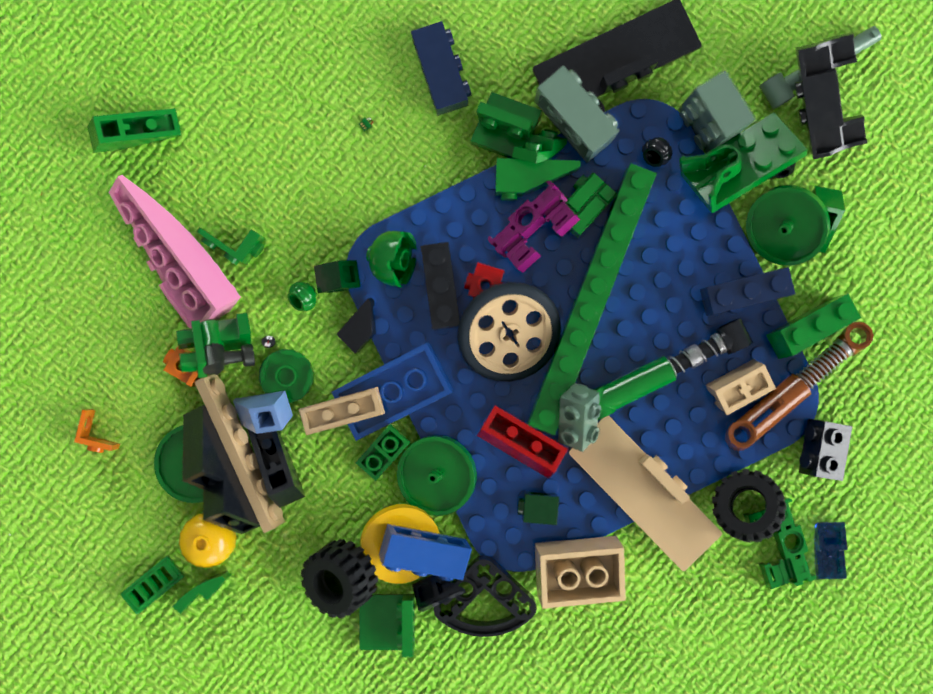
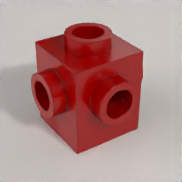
M477 262L474 274L468 273L464 289L469 290L468 296L474 299L484 291L480 287V283L483 281L488 282L490 287L502 284L501 280L504 270Z

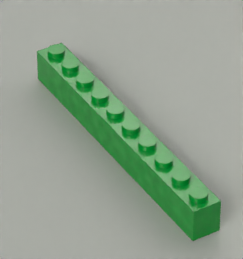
M632 163L626 168L617 190V196L614 198L562 331L558 346L527 421L529 426L555 435L559 426L560 397L577 380L657 173Z

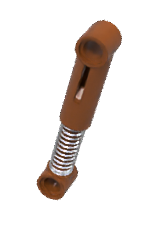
M853 322L848 325L836 338L833 345H829V348H826L821 355H818V358H814V361L807 364V367H803L799 374L788 376L775 387V390L768 393L726 430L725 441L727 445L736 451L745 450L753 445L811 395L810 388L813 389V385L817 386V382L825 379L824 376H828V372L832 373V369L836 370L835 366L839 367V363H843V360L855 356L871 344L873 331L870 326L863 322ZM850 332L860 335L861 344H856L850 339ZM770 408L773 412L754 427L751 423ZM736 429H742L746 432L747 441L745 443H740L734 438V431Z

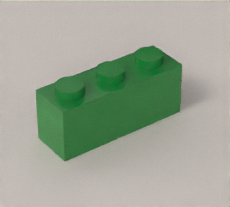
M849 293L827 300L766 334V337L778 359L791 357L857 321L861 316Z

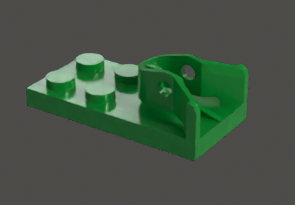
M772 113L717 148L710 150L707 154L691 157L683 155L679 160L681 176L709 211L714 213L807 156L808 149L775 113Z

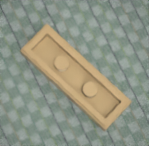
M378 387L298 409L306 435L385 414Z

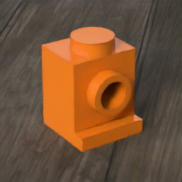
M178 346L175 350L170 349L163 360V363L167 364L164 371L183 381L186 385L196 387L194 382L201 379L198 378V372H181L178 367L180 363L179 354L190 353L191 351L188 349H178Z

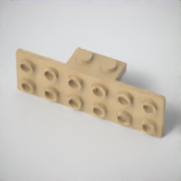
M610 416L602 418L597 425L599 436L596 442L591 443L583 452L571 448L568 451L569 455L682 571H686L722 536V532L689 499L690 496L685 492L688 487L676 475L671 478L665 472L668 466L657 455L654 458L647 455Z

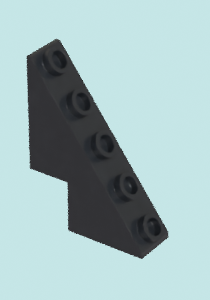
M205 405L184 414L182 481L203 489V520L239 534L260 527Z

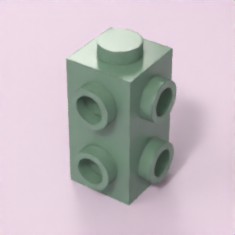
M575 383L560 397L559 443L583 452L591 443L596 442L599 436V428L597 427L598 417L601 412V405H599L600 392Z

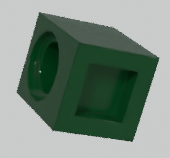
M337 260L314 266L318 293H336L360 288L357 260Z
M524 491V498L518 499L517 514L522 515L524 523L557 525L559 496L553 493Z

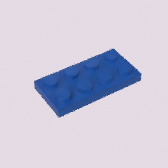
M428 342L332 391L334 398H339L378 387L385 414L348 424L357 441L454 391Z

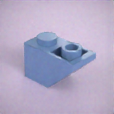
M285 391L235 398L233 400L241 425L256 434L283 430L293 416Z

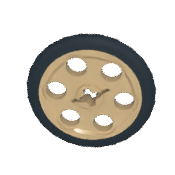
M518 282L494 285L477 295L464 310L458 325L457 339L459 350L470 368L484 378L505 382L525 379L538 372L554 355L560 340V316L552 300L534 286ZM507 300L516 301L515 310L510 313L503 312V303ZM530 312H539L540 318L536 323L529 324L526 322V317ZM484 315L493 317L492 324L487 328L478 326L479 319ZM502 321L505 322L508 328L513 330L514 338L518 344H515L512 338L506 335V329L501 323ZM533 337L540 339L538 348L534 350L526 348L529 339ZM484 342L493 343V349L488 354L479 352V347ZM507 353L517 354V360L513 364L506 365L503 363V358Z

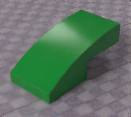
M226 571L209 577L193 587L172 607L181 614L199 594L206 600L210 599L232 574Z

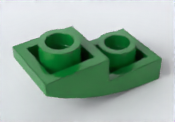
M542 129L540 134H530V139L525 142V146H514L512 158L533 163L546 161L564 148L567 144V138L559 137L557 131Z
M389 424L356 461V464L376 481L410 444V441L394 426Z

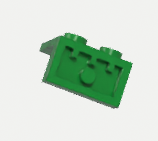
M373 594L372 598L359 608L360 650H402V657H413L415 650L414 594Z

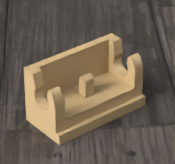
M755 359L706 384L708 391L717 400L715 402L716 406L724 411L726 415L776 389L765 365Z

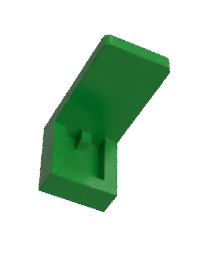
M200 227L197 230V233L203 236L200 240L213 250L217 246L224 250L225 254L223 257L235 265H238L239 262L248 265L252 257L256 258L265 246L263 244L265 238L252 229L236 251Z

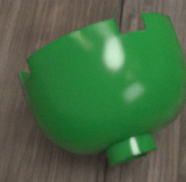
M384 232L369 246L366 259L369 262L373 276L381 283L402 287L401 284L406 285L412 277L416 265V258H411L412 249L417 250L414 236L410 232Z

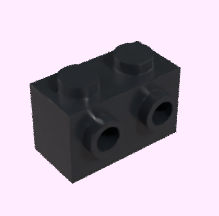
M808 419L804 431V443L799 460L798 473L843 481L852 426Z

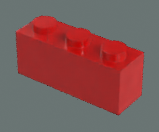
M496 405L477 435L546 478H550L555 473L568 450Z

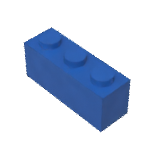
M387 524L379 557L382 565L391 571L399 572L403 569L411 571L418 576L430 574L436 575L445 581H453L454 579H464L472 548L467 540L463 538Z

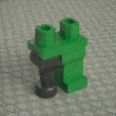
M248 313L236 314L234 319L220 321L206 320L201 323L200 320L191 321V329L176 331L178 349L194 348V352L179 354L181 372L197 371L198 378H205L207 374H220L225 365L242 362L245 367L255 366Z

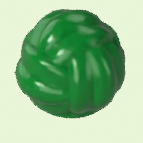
M296 282L289 289L288 300L296 310L309 311L316 305V289L309 283Z

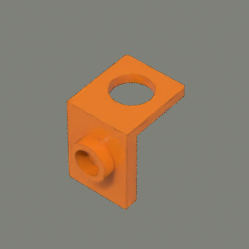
M82 410L74 442L88 445L87 450L104 453V449L109 451L119 449L120 443L89 436L95 410Z

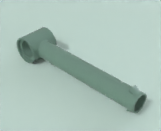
M872 26L853 38L855 55L881 40V33L877 27ZM799 69L786 77L782 73H778L759 86L773 110L795 97L793 91L795 90V82L799 81Z

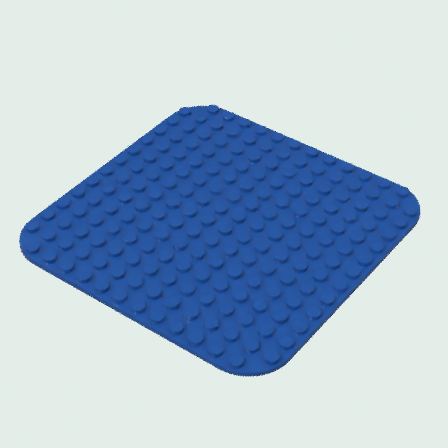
M636 99L622 103L604 112L614 117L618 123L616 128L619 132L613 142L591 161L586 163L568 141L560 152L548 159L581 161V166L577 172L553 182L568 198L576 191L572 186L583 174L588 178L592 172L595 173L617 193L624 172L630 163L657 173L575 383L584 385L592 390L606 385L662 356H665L667 359L669 356L675 357L679 355L680 351H684V349L693 344L699 345L702 340H709L710 336L716 334L717 328L741 318L753 344L730 355L718 353V357L714 355L708 358L707 362L704 360V363L694 369L690 367L685 370V373L683 371L678 373L676 381L608 415L647 455L652 458L657 455L668 466L665 472L671 478L676 475L688 487L685 492L690 495L723 479L725 476L731 475L732 472L739 471L799 440L804 435L807 420L814 419L816 416L819 392L818 386L813 385V389L810 388L811 395L747 449L736 451L727 445L725 441L726 430L767 394L726 415L724 411L716 406L715 402L717 400L708 391L706 384L755 359L765 365L775 387H777L791 374H799L803 367H807L808 362L802 351L794 356L778 359L766 337V334L788 323L777 299L706 316L700 289L762 274L763 271L730 204L711 213L681 176L679 160L683 155L691 157L705 154L694 141L695 133L692 127H686L682 117L679 115L680 112L670 105L657 100ZM561 133L558 134L559 137L565 138ZM655 137L667 140L673 151V156L668 163L659 167L648 165L644 161L642 154L643 145ZM495 165L366 229L354 242L348 254L347 260H357L360 288L351 289L349 292L357 309L368 298L374 300L373 319L376 334L372 337V340L384 364L425 343H430L454 392L409 414L420 439L430 435L447 436L461 443L469 451L476 466V486L470 499L456 513L473 547L480 555L490 556L505 570L525 572L536 569L535 543L604 537L634 521L569 455L568 451L571 447L558 442L559 426L555 435L534 428L568 449L557 470L550 478H546L477 436L495 405L527 424L552 357L535 374L512 382L494 381L484 378L473 371L465 362L459 350L457 339L458 327L440 330L432 329L421 246L443 242L449 243L459 319H461L464 310L473 299V297L468 296L469 290L464 289L468 273L474 274L478 262L504 270L501 280L503 283H525L544 292L555 304L559 313L561 337L614 199L579 238H576L570 231L561 237L552 228L554 226L551 220L549 222L546 221L526 239L528 241L525 243L527 247H533L541 257L522 273L508 257H503L495 250V247L488 241V237L495 238L510 223L508 218L525 201L533 202L549 185L523 197H517L516 201L501 200V196H495ZM528 213L522 218V226L532 222V213ZM387 231L410 232L416 241L417 250L412 249L411 258H416L413 275L406 285L401 284L402 287L381 283L373 276L369 262L366 259L369 246L372 245L373 241L380 234ZM483 281L480 283L482 290L490 288L488 282ZM505 301L502 305V311L505 313L514 311L516 301ZM537 311L530 312L526 317V322L529 324L536 323L540 318V313ZM489 315L482 316L478 321V326L481 328L489 327L493 322V317ZM502 321L501 323L506 329V335L509 338L511 337L515 344H518L514 338L513 330L508 328L505 322ZM536 337L529 339L526 348L530 350L538 348L540 339ZM482 343L479 347V352L482 354L490 353L493 349V343ZM507 353L503 358V363L506 365L513 364L517 360V354ZM768 408L751 424L756 427L773 411ZM736 429L734 431V438L740 443H745L747 441V434L742 429ZM524 491L553 493L559 496L557 525L523 522L522 515H518L517 510L518 499L524 498Z

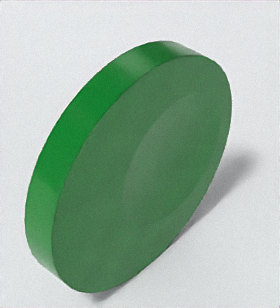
M794 185L777 186L764 192L753 203L746 219L747 236L754 250L764 259L778 265L791 266L809 261L822 249L830 231V218L824 203L813 192Z
M182 425L171 430L159 443L154 457V470L159 484L170 496L182 502L200 503L203 502V489L182 481Z
M430 435L415 441L404 451L398 463L397 482L403 497L410 505L421 508L428 515L443 516L457 511L470 499L476 486L477 472L471 454L461 443L447 436Z

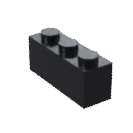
M449 243L421 246L432 329L440 330L458 327L460 319Z

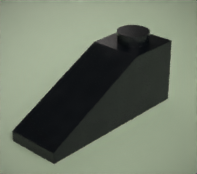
M247 429L268 497L279 508L305 497L297 471L280 432L273 431L256 434Z

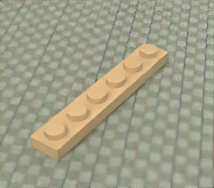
M218 374L195 381L194 383L263 533L278 527L285 522L282 509L268 497L256 456L248 441V435L237 418V411L226 394L223 381L219 378Z

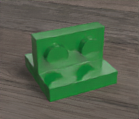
M491 92L487 103L480 102L476 113L479 122L471 138V144L510 159H517L512 158L514 146H525V142L529 141L530 134H534L538 126L542 110Z

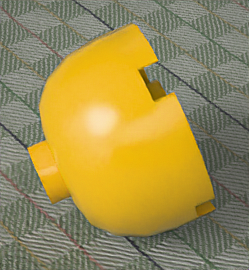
M203 513L192 517L184 525L179 537V547L181 554L189 563L196 567L210 568L220 565L229 558L235 549L237 536L234 531L204 521Z

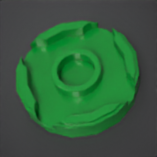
M281 349L273 352L263 360L259 369V383L265 394L285 391L289 403L301 400L309 393L314 383V370L311 362L304 354L295 350Z

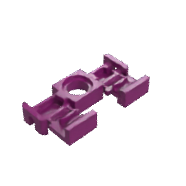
M547 181L549 186L533 202L525 201L508 218L510 223L495 238L488 237V241L495 247V250L503 257H508L522 273L541 257L533 247H527L525 243L528 241L526 239L546 221L549 222L551 220L554 224L552 228L562 237L580 220L567 206L566 196L551 181ZM532 213V222L522 226V218L526 214Z

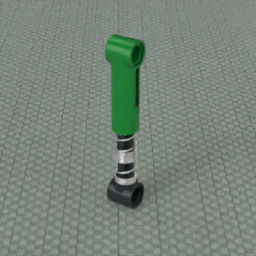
M738 318L717 328L716 334L710 336L709 340H702L699 345L693 344L684 349V351H680L679 355L675 357L669 356L667 359L665 356H662L627 375L593 389L600 392L599 405H601V412L598 420L676 381L678 373L682 371L685 373V370L690 367L694 369L703 364L704 360L707 362V359L714 355L718 357V353L730 355L753 344L742 319Z

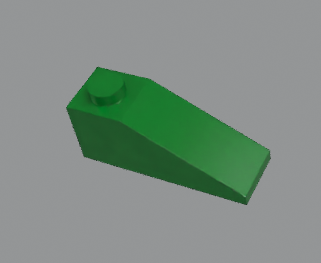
M175 108L93 116L87 126L93 153L127 149L182 135Z
M497 158L495 196H501V200L516 201L517 197H523L547 186V181L553 183L577 172L581 166V161L546 160L540 163H533L521 159Z

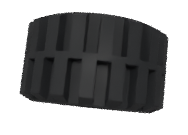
M743 469V472L739 473L737 471L732 472V476L728 478L725 476L721 480L723 483L720 486L717 485L714 490L716 492L715 497H712V503L714 504L712 509L713 515L716 516L719 526L732 537L744 542H760L762 539L772 537L775 531L778 532L782 521L785 520V510L787 509L785 497L777 483L768 475H764L756 470L752 472L749 469ZM747 490L759 492L766 501L764 515L759 520L751 523L739 520L733 512L735 498Z
M339 539L338 541L330 542L308 557V560L303 564L304 569L301 570V576L304 578L301 583L302 587L306 589L304 592L306 597L311 599V604L314 607L317 606L319 608V612L322 614L327 613L332 618L336 616L344 618L351 615L370 600L377 589L375 583L378 582V576L374 574L376 567L371 564V557L369 555L366 556L363 552L364 549L360 546L356 547L352 541L346 543L345 539Z

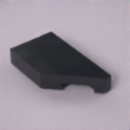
M368 298L337 333V336L354 353L360 352L376 334L373 319V306L375 304L372 298Z
M431 575L412 584L418 610L422 612L466 593L465 588L451 581L442 580L436 575Z

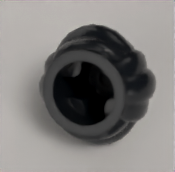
M661 137L648 140L642 147L643 159L652 167L667 164L673 156L670 144Z

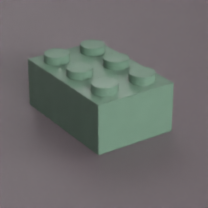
M563 65L537 87L534 102L560 133L567 138V141L583 160L588 163L613 142L619 132L616 128L618 123L611 114H605L598 105L600 103L592 92H586L582 88L579 76L573 70L568 71Z
M726 71L721 72L695 88L679 108L681 111L679 115L682 117L684 125L692 127L695 133L694 141L699 149L705 150L706 153L740 134L756 120Z

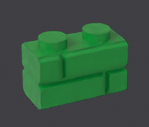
M593 172L588 178L583 174L572 186L576 191L569 198L566 196L567 206L580 218L569 230L576 238H579L617 196V193Z

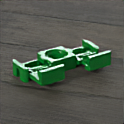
M784 498L787 509L785 510V520L782 521L779 531L773 533L780 557L784 558V560L778 559L779 563L771 565V563H759L765 585L769 589H774L788 583L799 586L804 584L803 581L811 582L816 579V575L810 573L804 554L808 552V547L801 526L794 523L788 504L792 500L789 498ZM766 509L751 514H743L745 522L751 523L754 520H759L764 515ZM789 534H794L797 541L792 549H788L784 543L786 536Z

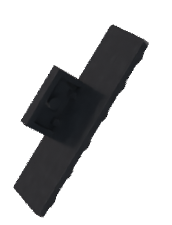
M672 0L534 66L532 71L540 86L564 65L568 71L573 70L581 80L580 85L586 92L590 91L596 97H599L610 91H613V93L626 88L628 83L635 79L641 81L651 76L654 70L700 49L702 44L681 0Z

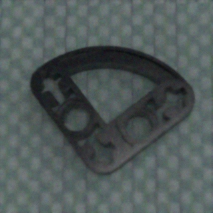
M487 555L478 556L467 566L463 580L455 579L453 581L457 585L461 582L470 583L473 587V591L470 594H461L455 597L456 600L451 605V612L449 610L442 612V604L434 607V614L442 623L458 632L479 637L498 636L516 630L527 623L535 615L537 609L536 600L533 595L493 558ZM487 564L489 565V573L495 577L491 584H489L491 576L486 572L478 573V565L483 567ZM507 581L511 584L512 590L507 594L499 593L496 589L499 582ZM483 589L487 590L512 613L505 618L492 621H477L459 615ZM517 591L519 592L517 594V599L519 601H521L523 604H525L527 601L529 602L528 611L525 608L521 611L519 610V603L516 599H514V596L516 595ZM450 599V600L444 602L443 604H444V605L449 604V602H450L452 599Z

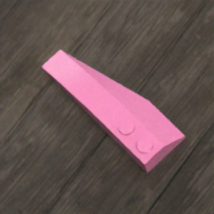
M123 175L118 176L109 194L125 224L132 225L133 238L138 248L143 246L150 260L147 261L151 272L157 271L163 282L159 285L163 294L189 329L192 328L191 321L200 320L201 323L206 320H219L241 298L235 287L228 281L207 251L173 215Z

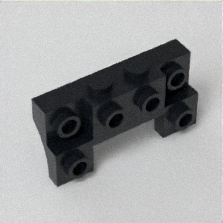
M852 32L825 38L821 42L796 47L799 81L795 82L797 99L802 98L803 109H799L801 126L806 125L813 159L828 157L844 149L867 144L864 116L857 115L843 118L838 76L835 69L857 62L853 39L854 34Z

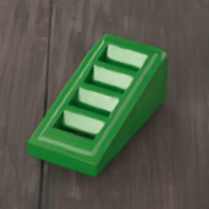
M167 555L122 591L120 595L135 614L138 615L184 578L185 575ZM164 566L173 579L169 581L160 568ZM154 574L164 587L160 588L151 576ZM144 581L153 591V596H151L149 592L145 589V587L142 585ZM134 590H136V591L139 593V595L143 598V600H144L145 602L142 601V599L138 596V594H137Z

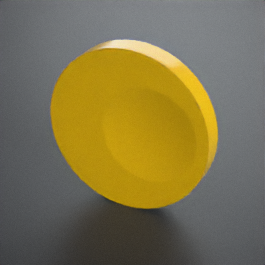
M408 504L391 505L378 511L365 525L360 540V547L364 549V554L371 557L370 562L376 567L374 574L380 580L394 584L408 583L421 578L422 576L415 575L408 570L401 569V571L395 572L386 569L381 563L379 552L387 524L440 534L434 520L421 508Z

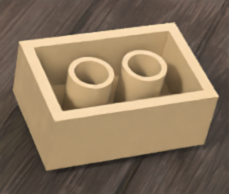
M617 536L535 543L537 596L542 609L626 601L624 547Z

